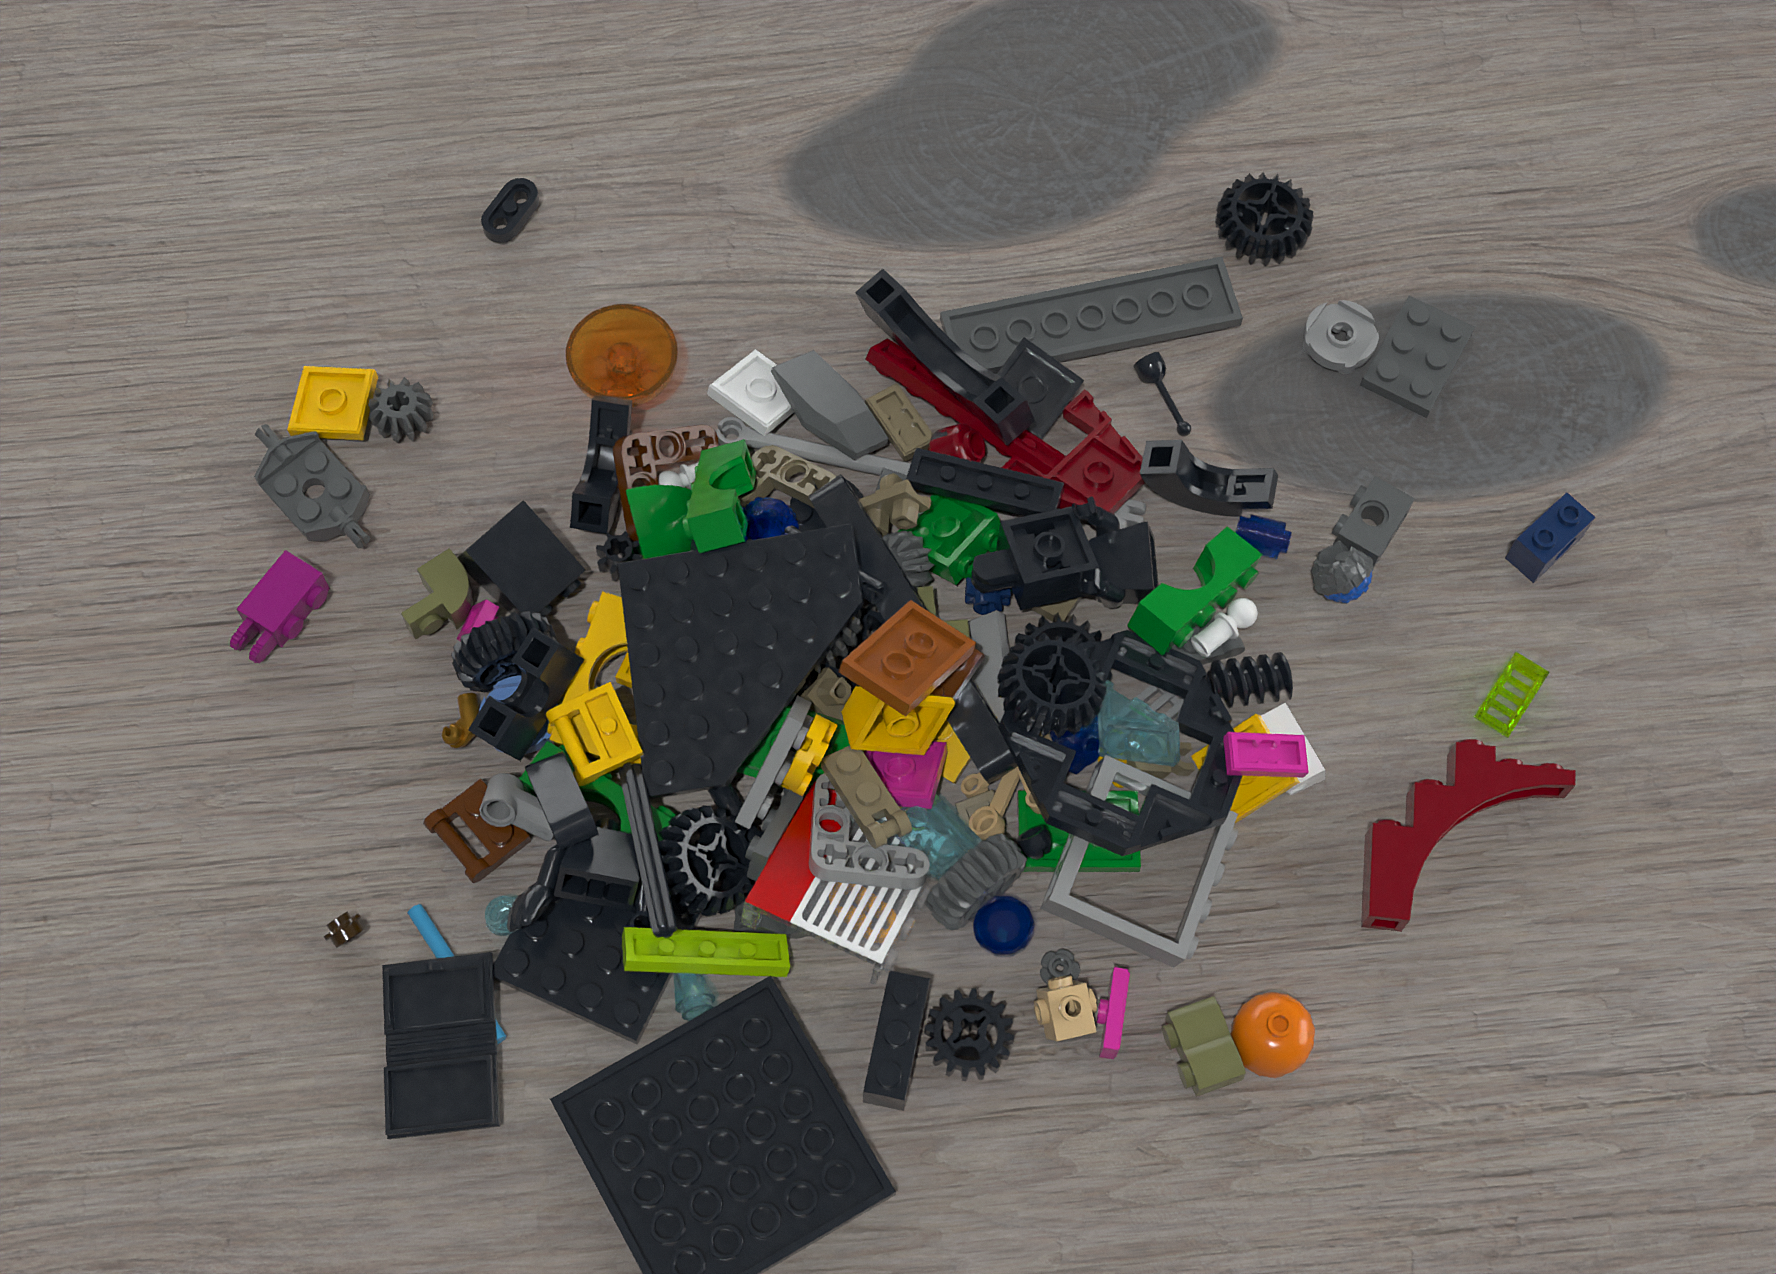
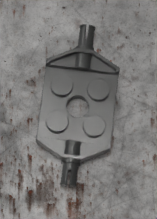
M267 424L261 426L263 431L258 428L255 436L263 442L268 450L254 477L258 485L308 541H327L342 534L343 537L347 535L357 548L364 547L362 541L367 544L370 541V536L360 528L357 521L367 507L370 496L367 487L361 485L322 443L316 431L282 439ZM313 485H321L325 488L323 494L317 498L311 499L305 496L307 489Z

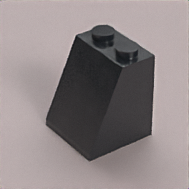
M524 500L457 557L466 572L510 614L516 612L518 615L524 611H530L531 614L540 613L542 617H545L554 609L549 603L559 594L566 598L582 584L578 577L586 571Z

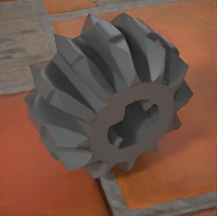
M404 377L399 385H395L389 379L387 383L388 388L376 387L375 395L377 398L369 399L370 421L373 426L377 427L379 434L383 438L391 435L393 440L398 443L403 435H407L410 440L414 441V432L426 433V422L433 421L432 399L429 394L424 392L423 386L419 382L410 385L409 380Z
M899 531L883 536V539L916 591L917 587H924L927 582L932 580L928 571L934 566L928 559L931 549L923 548V537L914 536L911 531Z

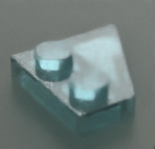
M1106 680L1102 685L1107 687V693L1102 702L1103 707L1098 715L1100 756L1104 757L1107 755L1115 759L1174 767L1180 761L1179 723L1163 713L1153 711L1147 703L1137 697H1134L1132 700L1112 689L1114 683Z

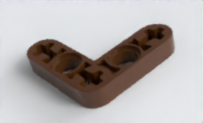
M700 424L634 433L623 436L616 441L613 448L617 480L628 537L633 542L638 541L629 509L626 490L632 488V484L636 479L642 480L646 486L658 485L655 466L699 460L702 450L718 446V437L713 428ZM663 436L669 438L673 443L674 451L670 457H666L660 452L659 442ZM696 438L704 439L705 446L686 448L685 441ZM627 448H638L639 455L628 456ZM642 467L643 472L630 474L629 469Z

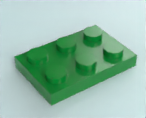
M1018 790V837L1028 829L1044 824L1053 842L1050 853H1043V858L1032 859L1021 850V853L1027 858L1023 872H1054L1069 833L1046 824L1042 815L1035 813L1026 804V791ZM1138 791L1108 792L1106 802L1139 815ZM1089 842L1078 872H1140L1141 854L1138 851L1120 856Z

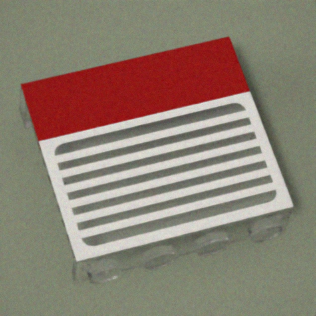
M814 782L744 901L741 924L756 930L764 915L874 965L870 983L876 985L883 971L889 974L892 971L900 952L895 949L898 941L906 942L916 922V919L912 918L915 909L923 911L927 903L928 894L932 890L927 887L931 878L938 881L947 863V858L942 857L946 840L913 825L912 832L902 837L896 834L887 839V844L885 845L919 849L928 857L930 867L926 881L921 887L914 890L820 880L809 869L812 801L816 784ZM829 788L828 805H835L837 795L835 790ZM850 813L849 841L869 843ZM886 817L877 820L880 824L887 821ZM825 819L819 823L821 828L827 832H837L841 829V826L835 820ZM824 855L825 864H833L832 856ZM846 857L845 867H850L852 857ZM867 857L858 861L861 868L867 871H875L880 868L879 863L873 858ZM889 861L886 871L892 872L893 862ZM905 864L908 873H915L913 865Z

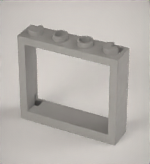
M1107 755L1095 766L1085 792L1105 801L1112 782H1115L1133 791H1138V793L1144 796L1147 795L1151 784L1186 799H1189L1191 794L1184 789ZM1230 810L1224 824L1215 826L1213 838L1175 942L1069 896L1089 844L1088 841L1071 834L1068 835L1040 909L1174 968L1186 958L1190 960L1197 948L1199 937L1194 936L1198 923H1203L1210 912L1212 901L1207 898L1211 887H1216L1223 876L1225 864L1220 862L1224 851H1229L1236 840L1238 829L1234 827L1238 814Z

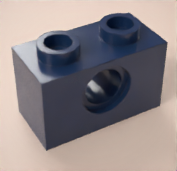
M1566 492L1515 540L1505 559L1534 583L1585 535L1596 517Z

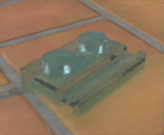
M937 794L935 795L932 809L919 806L902 807L901 810L905 811L910 819L912 832L902 837H899L897 834L894 835L905 847L919 849L926 854L930 863L929 872L938 881L949 870V867L953 866L959 858L963 857L970 848L973 849L982 841Z

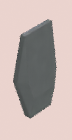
M814 350L772 367V375L804 428L853 460L887 445L888 436L857 390Z

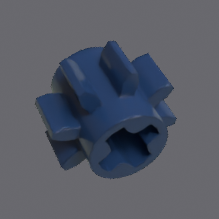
M966 578L965 604L973 603V610L976 613L986 615L996 610L1001 612L1002 605H1010L1011 588L981 593L973 586L971 578Z

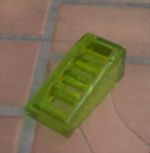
M1518 652L1513 653L1474 715V718L1504 737L1509 738L1550 672ZM1513 670L1532 680L1530 686L1511 675ZM1507 682L1524 692L1523 698L1521 699L1503 687L1504 684ZM1499 694L1516 704L1517 708L1515 711L1495 700L1497 695ZM1490 706L1510 718L1507 724L1487 713Z

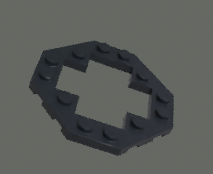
M1129 630L1114 633L1111 638L1096 643L1093 640L1079 643L1077 648L1080 651L1090 648L1089 659L1100 660L1099 671L1106 673L1105 679H1107L1111 668L1184 698L1173 730L1209 745L1189 799L1151 784L1140 813L1136 815L1066 785L1063 782L1076 751L1039 736L1040 728L1034 727L1027 732V722L1024 720L1013 723L1014 711H1005L998 728L1045 823L1120 856L1132 854L1224 824L1242 779V775H1227L1223 737L1227 732H1235L1230 724L1233 719L1219 694L1213 693L1205 679L1207 672L1201 661L1174 649H1170L1164 655H1161L1140 636Z

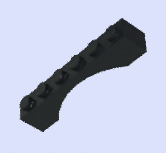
M883 268L855 292L866 315L1007 446L1035 422L1027 400L1004 378L984 368L953 342L917 304L907 290Z

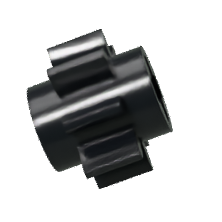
M626 531L622 535L614 536L608 533L604 546L596 545L597 556L601 558L597 562L600 572L608 569L612 581L619 577L617 563L643 559L642 556L638 555L640 553L638 541L631 543Z

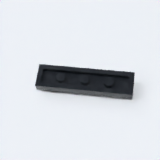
M920 448L915 450L906 480L910 481L912 488L1024 516L1057 510L1064 491L1063 482Z

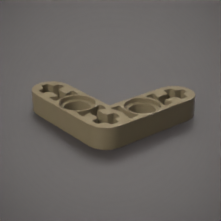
M765 446L751 456L757 472L753 491L745 496H738L743 509L750 502L758 498L767 497L775 488L814 508L809 495L816 491L815 484L819 489L836 478V476L778 446ZM799 472L806 473L800 481L795 483L788 482L794 474Z

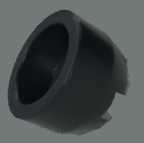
M1044 824L1028 829L1017 838L1021 850L1032 859L1043 858V853L1048 854L1052 849V838Z

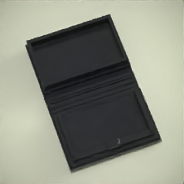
M486 952L382 965L384 1035H386L387 1067H384L385 1135H387V1139L392 1140L500 1127L493 953Z

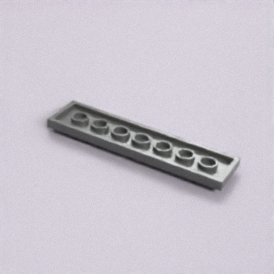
M1223 257L940 312L943 332L972 359L994 374L999 372L1024 337L1058 362L1241 326L1243 320Z

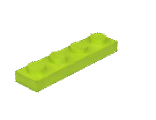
M624 927L622 934L624 971L787 977L790 970L786 934L677 929L670 938H657L653 935L652 928Z

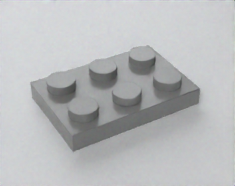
M797 695L735 820L736 823L750 829L755 817L761 820L764 819L779 787L773 784V782L781 785L796 754L790 748L799 750L809 730L813 717L807 715L812 702Z

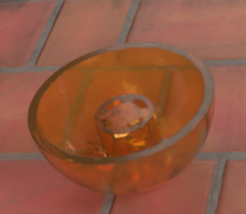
M632 304L609 305L591 312L575 326L566 345V364L569 373L577 387L587 397L593 399L595 395L632 400V408L643 405L657 397L669 384L677 365V341L668 323L655 312Z

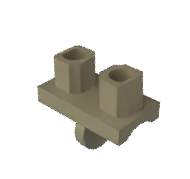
M894 473L881 478L880 489L876 490L874 494L859 499L882 537L888 534L889 523L905 530L916 527L918 513L929 510L931 505L929 497L918 495L912 488L909 480L902 481Z
M829 667L823 668L815 682L804 691L801 697L812 702L810 708L814 712L844 721L841 711L851 695V686L843 677L838 678Z

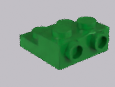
M932 494L930 497V509L918 513L917 526L907 530L899 529L897 532L911 531L914 536L923 537V548L931 549L928 559L934 564L929 571L957 585L963 577L971 578L975 556L986 554L987 551H997L1000 519L997 513L982 505Z

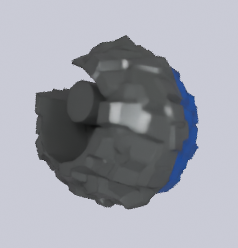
M1337 541L1318 552L1317 559L1314 561V566L1311 569L1313 584H1315L1314 588L1318 593L1323 594L1326 599L1347 604L1352 600H1357L1363 592L1366 593L1369 589L1368 585L1371 583L1372 571L1374 570L1373 560L1362 551H1358L1353 547L1348 549L1341 541Z

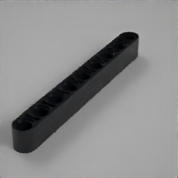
M841 474L809 495L811 503L826 527L852 524L857 557L861 569L887 583L884 595L873 588H869L876 593L875 595L881 598L875 605L885 621L889 620L910 600L929 611L858 497ZM971 678L956 699L955 705L946 719L973 763L990 785L1018 766L998 728L999 721Z

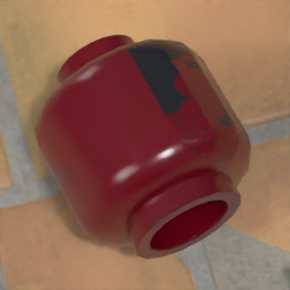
M956 424L939 429L933 433L928 450L981 463L985 454V443L979 431L974 430L968 424Z

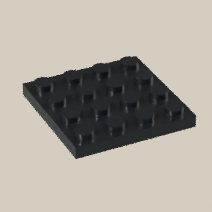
M554 895L547 909L533 924L522 926L521 929L510 932L493 964L494 980L637 1045L673 973L624 971L622 934L627 922L635 913L636 905H633L632 910L628 911L556 897ZM676 895L670 896L677 929L695 930L702 914H688L687 906L682 908L675 907ZM634 921L635 928H646L642 921Z

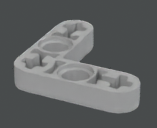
M825 773L820 775L815 784L812 801L809 869L812 874L820 880L904 890H914L921 887L926 881L930 867L926 854L919 849L911 847L883 845L874 849L870 843L849 841L850 812L836 790L835 805H828V789L835 788ZM825 819L835 820L839 823L841 829L837 832H827L821 828L819 823ZM824 855L832 856L833 864H825ZM846 857H852L850 867H845ZM862 858H873L879 863L880 868L875 871H867L861 868L858 861ZM889 861L893 862L892 872L886 871ZM905 864L913 865L915 873H908Z

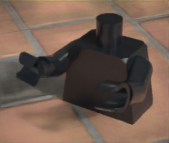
M1094 497L1087 498L1088 503L1083 505L1073 503L1072 508L1075 519L1087 518L1088 522L1096 527V537L1091 538L1089 544L1099 565V569L1095 568L1094 580L1087 581L1083 577L1082 570L1080 571L1078 592L1085 595H1095L1098 602L1111 609L1117 608L1121 604H1139L1141 600L1159 586L1155 537L1148 521L1120 529V523L1115 514L1096 506Z

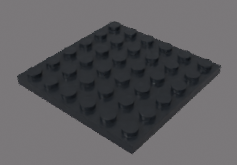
M771 976L550 1099L642 1274H762L896 1195L894 1187Z

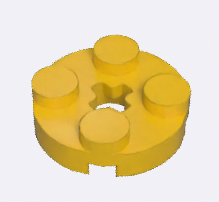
M818 714L815 715L780 786L800 796L804 795L813 777V772L819 766L829 746V742L838 726L837 724Z

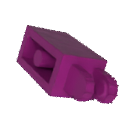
M285 550L236 609L243 622L237 631L234 632L233 636H231L230 647L236 651H241L257 633L261 634L249 652V659L254 663L260 664L276 645L282 648L289 639L295 638L300 633L307 616L313 609L316 610L321 607L327 598L330 588L323 573Z

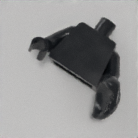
M603 818L595 823L599 835L561 851L557 844L551 847L545 854L536 883L530 885L513 902L508 916V931L515 932L521 929L522 926L533 924L547 909L553 895L631 911L632 906L636 905L635 913L627 922L626 927L635 928L634 921L639 920L645 924L646 928H651L632 834L618 831V824L614 820Z

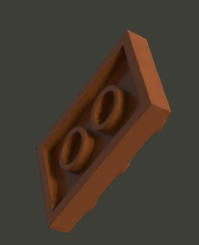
M910 600L842 660L839 673L906 717L973 654L976 642Z

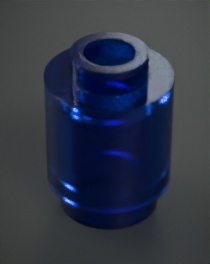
M1250 514L1249 517L1240 515L1235 532L1262 553V556L1278 559L1280 552L1287 553L1292 531L1285 530L1286 522Z

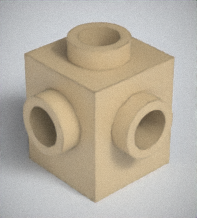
M1072 975L1049 979L1047 980L1048 987L1036 989L1038 1000L1034 1001V1012L1038 1024L1044 1026L1046 1039L1061 1041L1096 1033L1093 1013L1097 1012V1003L1092 989L1087 988V983L1073 981Z

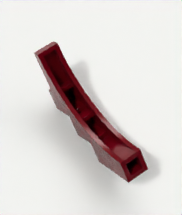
M1476 739L1456 742L1447 755L1446 785L1434 779L1414 782L1406 795L1405 826H1401V823L1395 820H1381L1377 823H1372L1365 834L1361 927L1402 932L1410 921L1414 889L1424 862L1434 846L1451 829L1474 814L1505 802L1529 798H1565L1576 785V770L1563 769L1561 765L1555 763H1544L1539 766L1525 765L1521 760L1511 758L1496 761V746L1484 745L1482 741Z

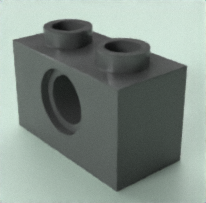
M1375 476L1368 488L1361 485L1350 502V505L1355 508L1350 516L1342 514L1332 531V534L1337 536L1335 542L1341 541L1348 549L1353 547L1358 551H1362L1373 560L1372 565L1375 567L1406 518L1415 498ZM1363 519H1371L1377 526H1370Z

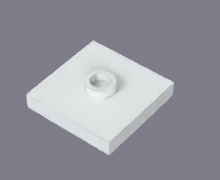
M756 349L710 384L708 388V396L763 436H766L794 413L771 373L772 367L777 364Z

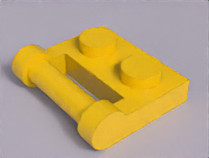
M611 682L555 706L546 712L550 725L556 727L575 769L573 775L578 786L587 785L600 776L622 767L625 763L635 761L644 755ZM579 713L600 756V759L589 763L570 721L573 716Z

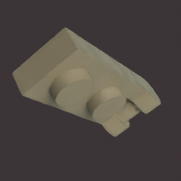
M847 746L822 758V770L874 849L887 844V839L896 834L902 837L912 832L909 817L905 811L899 808L862 750L851 749L850 746ZM883 817L887 819V821L881 824L877 822V820Z

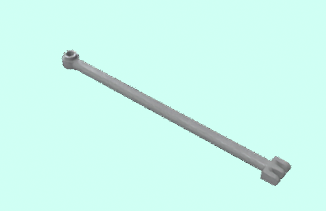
M727 417L718 423V430H716L720 446L745 439L747 447L760 449L765 446L774 445L806 460L875 475H881L883 467L907 475L911 465L909 462L872 454H866L853 460L830 445L770 432L763 436L755 429L746 427L743 421L735 417ZM729 434L738 436L735 440L725 439ZM1128 499L1114 513L1119 520L1120 529L1143 522L1144 518L1139 515L1145 514L1146 504Z

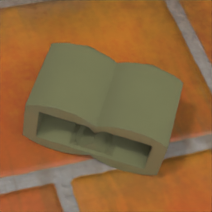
M1214 996L1167 1013L1166 1025L1162 1026V1033L1170 1050L1176 1048L1182 1063L1178 1064L1177 1068L1180 1079L1186 1089L1192 1087L1197 1097L1244 1079L1246 1071Z

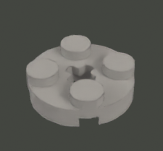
M1339 300L1338 304H1330L1326 306L1327 303L1321 304L1308 317L1303 332V349L1306 354L1310 355L1321 366L1337 370L1341 374H1350L1356 368L1366 364L1374 354L1379 340V334L1374 326L1375 320L1368 310L1351 301ZM1341 330L1346 331V339L1348 341L1335 339L1332 331L1335 333H1339Z

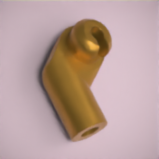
M464 693L458 696L460 719L455 724L451 723L449 727L445 726L442 731L443 741L452 748L466 746L475 736V734L468 731L479 713L478 699L475 693Z

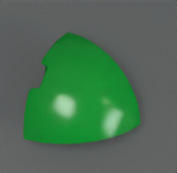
M650 485L626 490L627 501L643 559L691 551V541L688 540L683 526V518L687 517L688 513L687 500L691 499L692 495L691 489L674 485Z

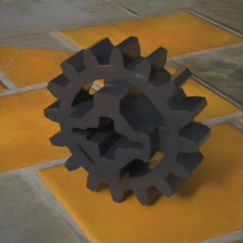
M971 989L969 998H963L959 990H954L953 1002L950 1003L944 997L939 999L941 1012L930 1009L928 1018L935 1024H928L924 1027V1034L933 1037V1039L925 1043L926 1051H937L932 1063L934 1066L945 1062L947 1064L946 1076L950 1077L955 1070L961 1071L962 1081H967L969 1072H975L978 1079L983 1080L986 1067L994 1073L999 1071L1000 1065L997 1057L1002 1060H1008L1010 1051L1003 1045H1011L1014 1042L1015 1035L1005 1032L1012 1027L1013 1020L1012 1018H1001L1005 1010L1003 1003L996 1007L991 1006L992 994L988 993L983 1000L977 999L976 989ZM966 1009L976 1010V1011H979L980 1013H979V1014L965 1013L963 1010H966ZM946 1021L952 1031V1035L943 1044L941 1029ZM992 1027H995L997 1041L992 1049L990 1047L991 1043L986 1039V1034L991 1031ZM964 1028L967 1032L977 1030L975 1041L970 1037L964 1040L961 1039L962 1029ZM960 1055L972 1056L975 1060H962L957 1057Z

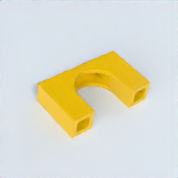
M602 591L599 602L593 601L587 617V622L590 623L586 638L581 637L575 649V653L585 660L563 693L562 697L564 699L562 703L595 689L597 677L603 666L616 655L628 651L622 597ZM581 714L573 716L570 721L586 756L597 760L600 759ZM549 723L547 729L548 734H551L549 740L557 747L563 745L556 727L551 726ZM630 724L639 743L637 726ZM641 758L632 761L631 763H639L641 765Z

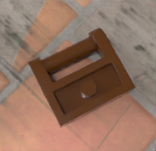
M481 778L443 808L430 813L423 822L430 833H437L466 868L465 875L472 883H477L531 842L530 836L526 831L515 825L510 824L504 827H496L483 820L479 809L488 786ZM459 817L489 854L479 859L450 823Z

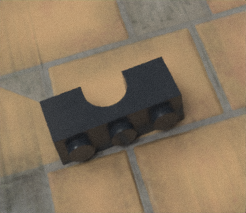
M532 627L511 660L521 669L522 676L518 688L510 697L504 700H496L489 696L468 731L521 762L546 722V712L556 706L585 659Z
M889 970L863 1090V1103L904 1111L918 1036L929 991L930 978Z

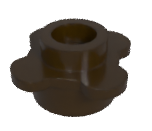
M348 911L326 925L330 932L324 938L326 940L331 939L336 948L340 947L365 930L359 922L361 916L358 913L351 917Z

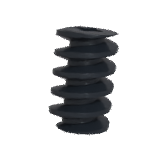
M1282 652L1274 653L1271 660L1266 654H1261L1257 657L1256 663L1251 656L1243 657L1241 664L1236 658H1230L1225 666L1220 660H1214L1206 676V680L1213 693H1218L1220 698H1224L1228 708H1233L1235 696H1239L1243 706H1248L1250 694L1255 695L1258 704H1264L1266 692H1270L1274 702H1279L1281 690H1285L1290 700L1292 698V672Z

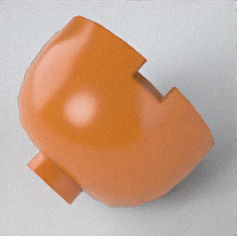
M1268 992L1254 996L1241 1006L1231 1024L1230 1035L1245 1068L1259 1076L1278 1078L1292 1073L1306 1062L1314 1046L1315 1027L1311 1014L1300 1001L1288 994Z

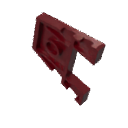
M1084 389L1064 408L1063 418L1088 434V436L1047 475H1044L1014 455L1001 468L1063 482L1064 491L1059 504L1060 509L1072 507L1073 503L1077 505L1088 503L1087 498L1092 496L1096 506L1114 514L1146 483L1140 475L1143 457L1126 436L1121 437L1111 425L1112 419L1105 411L1100 412L1093 403V396Z

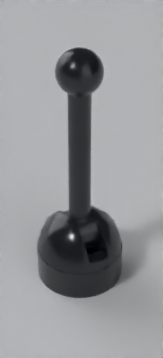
M1153 352L1142 357L1133 366L1139 378L1146 383L1156 384L1177 423L1178 434L1181 436L1189 435L1191 425L1183 420L1162 381L1167 368L1161 354Z

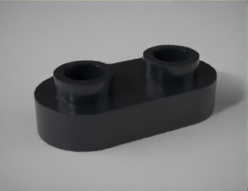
M526 178L510 180L484 211L481 217V224L484 234L489 240L497 243L512 240L537 209L539 195L537 187L532 181ZM520 199L526 200L524 203H517ZM500 225H505V226H506V227L501 228V229H496V228H497L498 226H500Z

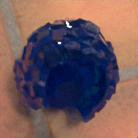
M757 497L754 501L748 503L746 507L742 508L748 523L745 541L748 539L757 540L787 535L784 530L791 525L799 529L796 513L779 499Z

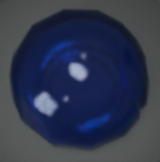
M994 896L977 911L973 920V932L977 943L986 952L995 957H1013L1025 951L1031 943L1035 932V924L1031 911L1024 902L1012 896Z

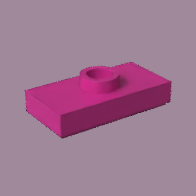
M1227 732L1223 737L1227 775L1304 778L1309 773L1305 735Z
M1114 967L1110 976L1107 999L1100 998L1096 1023L1104 1024L1099 1055L1101 1058L1114 1060L1120 1050L1130 977L1128 969Z

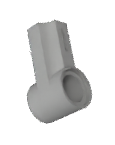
M508 773L494 775L489 781L479 809L483 820L496 827L512 824L550 842L553 838V833L537 797L525 792L523 783L514 775Z

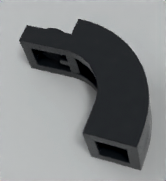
M595 395L592 399L587 455L580 481L572 492L570 528L608 534L614 523L621 497L613 448L619 438L633 434V431L630 430L632 400ZM631 447L627 448L628 456H630Z
M1183 440L1146 441L1140 470L1141 477L1153 491L1165 499L1191 510L1212 515L1241 517L1242 509H1273L1278 474L1274 468L1229 469L1213 466L1196 458L1189 451Z

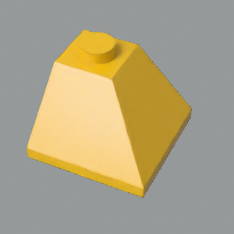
M855 686L841 711L850 748L855 750L925 755L954 707L955 702L952 697L929 694L905 717L862 687Z

